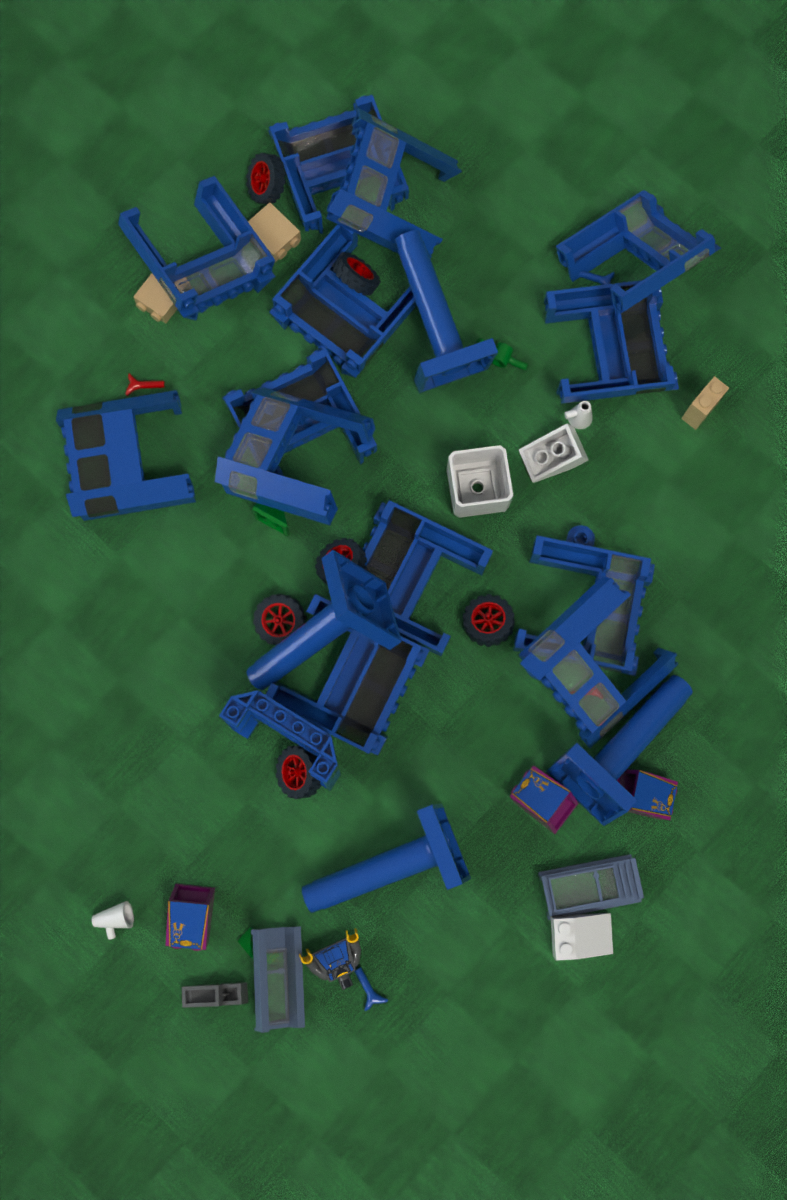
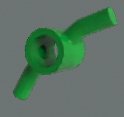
M479 338L476 341V344L484 340L482 338ZM502 342L497 343L498 353L492 362L493 365L506 368L509 363L522 370H527L528 363L512 357L514 352L512 347Z

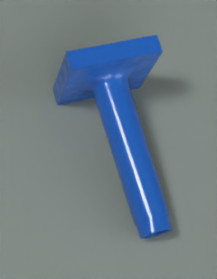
M419 230L409 231L398 236L395 239L398 253L435 354V358L420 363L414 378L418 393L488 370L498 353L493 338L464 348Z
M335 550L330 551L321 559L332 603L274 646L247 669V676L252 685L259 690H265L271 683L279 681L350 628L389 650L401 643L402 640L386 583Z
M671 676L594 758L576 743L558 758L546 772L558 783L570 790L575 799L603 826L627 813L638 801L617 780L683 707L693 693L692 688L681 677Z
M434 804L417 810L426 835L302 886V895L308 910L314 913L321 909H327L434 867H439L447 890L470 880L471 876L443 805Z

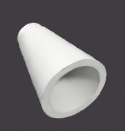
M582 401L570 411L564 412L565 418L576 429H585L592 423V409L588 401Z
M128 901L92 916L93 927L105 928L109 940L116 938L114 928H132L134 923L133 909Z

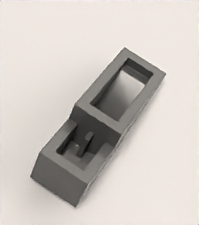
M247 982L182 987V1008L242 1005L248 1003Z

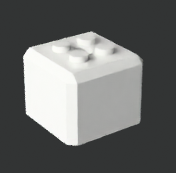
M498 445L453 451L450 454L447 463V475L454 515L461 518L505 512L509 508L513 498V490L505 448ZM477 483L481 484L483 490L475 492L472 486Z

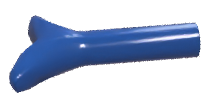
M587 271L579 273V277L601 285L611 284V279L615 275V272L606 276H599Z
M361 967L354 971L367 994L365 1011L369 1010L373 1004L388 1002L387 998L381 997L373 990Z

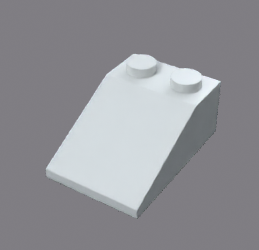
M568 423L518 449L533 483L573 469L589 460L575 428Z
M611 913L550 916L552 951L555 960H574L613 954Z

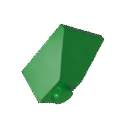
M259 503L253 507L252 511L256 520L286 537L290 535L284 511Z

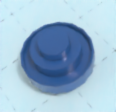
M578 525L571 528L567 534L566 541L593 546L595 537L590 528Z

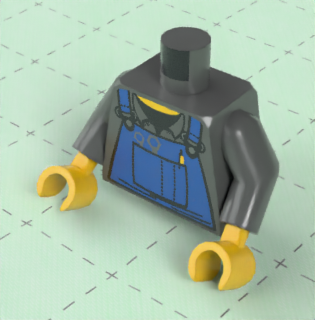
M354 928L355 933L353 935H349L346 930V938L312 954L309 949H306L307 956L302 957L299 954L301 962L306 964L309 970L322 980L332 982L338 979L342 990L352 986L353 983L349 973L356 970L361 956L357 929Z

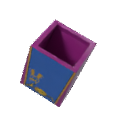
M535 766L525 772L523 780L512 789L510 798L516 805L553 834L557 833L579 804L570 790Z
M627 769L617 781L638 800L628 812L670 821L673 814L678 782L642 770Z
M175 884L168 900L165 946H171L174 949L191 948L195 951L206 950L210 937L215 888Z

